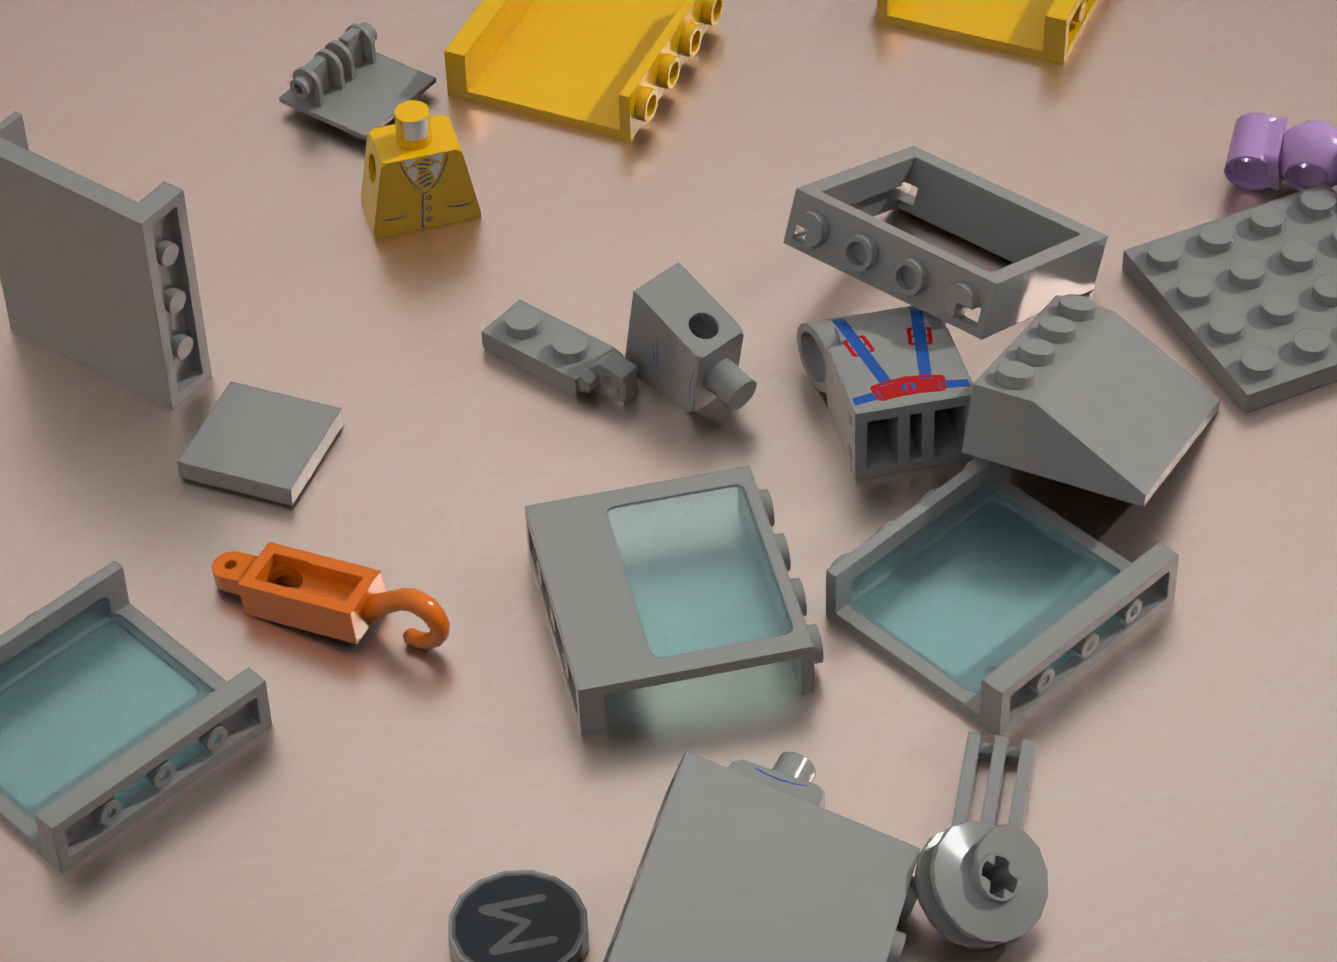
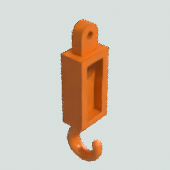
M272 542L266 545L259 556L231 551L219 555L212 563V573L216 586L223 591L240 595L245 615L358 644L367 629L386 615L397 611H408L421 618L430 629L429 632H421L414 628L407 629L403 634V639L408 645L420 649H431L441 646L449 636L450 622L444 609L434 598L414 588L385 591L380 570ZM282 583V584H286V585L298 587V589H297V588H293V587L281 586L280 584Z

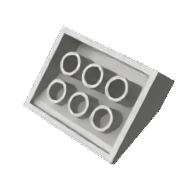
M1074 294L1056 295L973 383L962 453L1144 507L1218 412L1221 399L1115 311L1098 307L1092 299Z

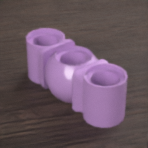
M1263 113L1242 115L1235 122L1224 168L1225 176L1232 184L1247 190H1262L1270 187L1273 190L1280 191L1282 180L1298 192L1324 183H1328L1329 187L1332 188L1337 185V129L1333 125L1320 120H1307L1289 129L1288 118L1286 117L1276 119Z

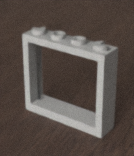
M911 146L796 188L783 243L982 340L1038 315L1056 295H1082L1093 290L1108 236L924 150ZM911 185L918 188L916 197L909 194ZM894 208H899L1013 262V264L990 273L874 216ZM978 307L981 308L978 322L965 316L967 308L971 310Z

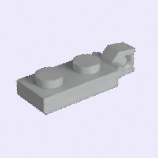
M520 299L481 331L482 344L485 351L576 398L582 392L589 393L593 390L624 406L639 393L636 373L638 366L624 358L623 354L616 348Z

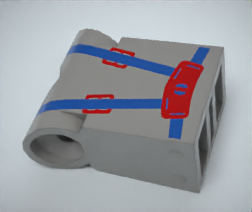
M911 305L872 313L802 323L798 327L797 344L802 364L813 385L821 393H826L828 407L855 481L968 462L975 458V456L962 453L973 382L948 327L946 328V322Z

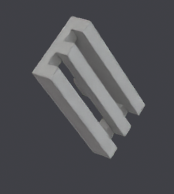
M968 731L951 828L969 821L979 761L990 762V769L980 822L995 825L1005 765L1018 766L1008 823L1023 830L1035 758L1036 740L1022 738L1021 747L1008 746V736L995 735L994 744L981 742L982 733Z

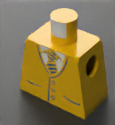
M409 100L400 103L395 108V124L373 128L367 134L361 204L374 240L481 218V210L463 152L448 116L437 115L430 117L427 104L417 100Z

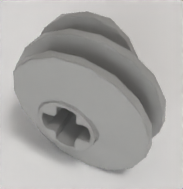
M966 821L929 838L917 858L914 880L919 904L930 924L950 942L969 949L994 948L1002 943H1008L1026 935L1041 918L1048 898V871L1040 848L1022 829L1009 823L995 826L987 822Z

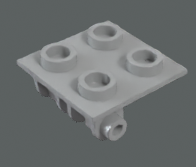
M366 22L361 24L353 23L339 37V41H330L324 49L319 50L310 62L293 72L290 89L279 97V101L367 141V134L373 128L385 126L395 118L394 110L400 103L416 100L436 83V78L377 53L375 50L377 32L374 27Z

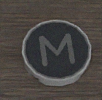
M534 870L502 871L478 880L457 899L449 915L448 922L450 955L454 962H578L580 956L583 960L589 948L587 909L578 893L555 876Z

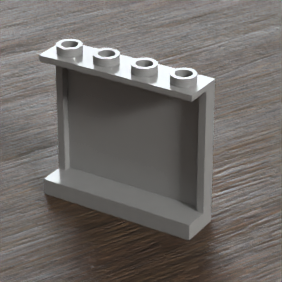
M15 111L0 123V279L10 328L171 410L175 409L212 376L184 190L164 181L137 202L29 151L22 114Z
M685 751L664 795L603 962H898L905 944L906 934L896 930L900 917L908 919L918 898L915 880L912 875L920 848Z

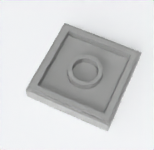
M230 381L177 461L180 478L293 506L344 425L342 408Z

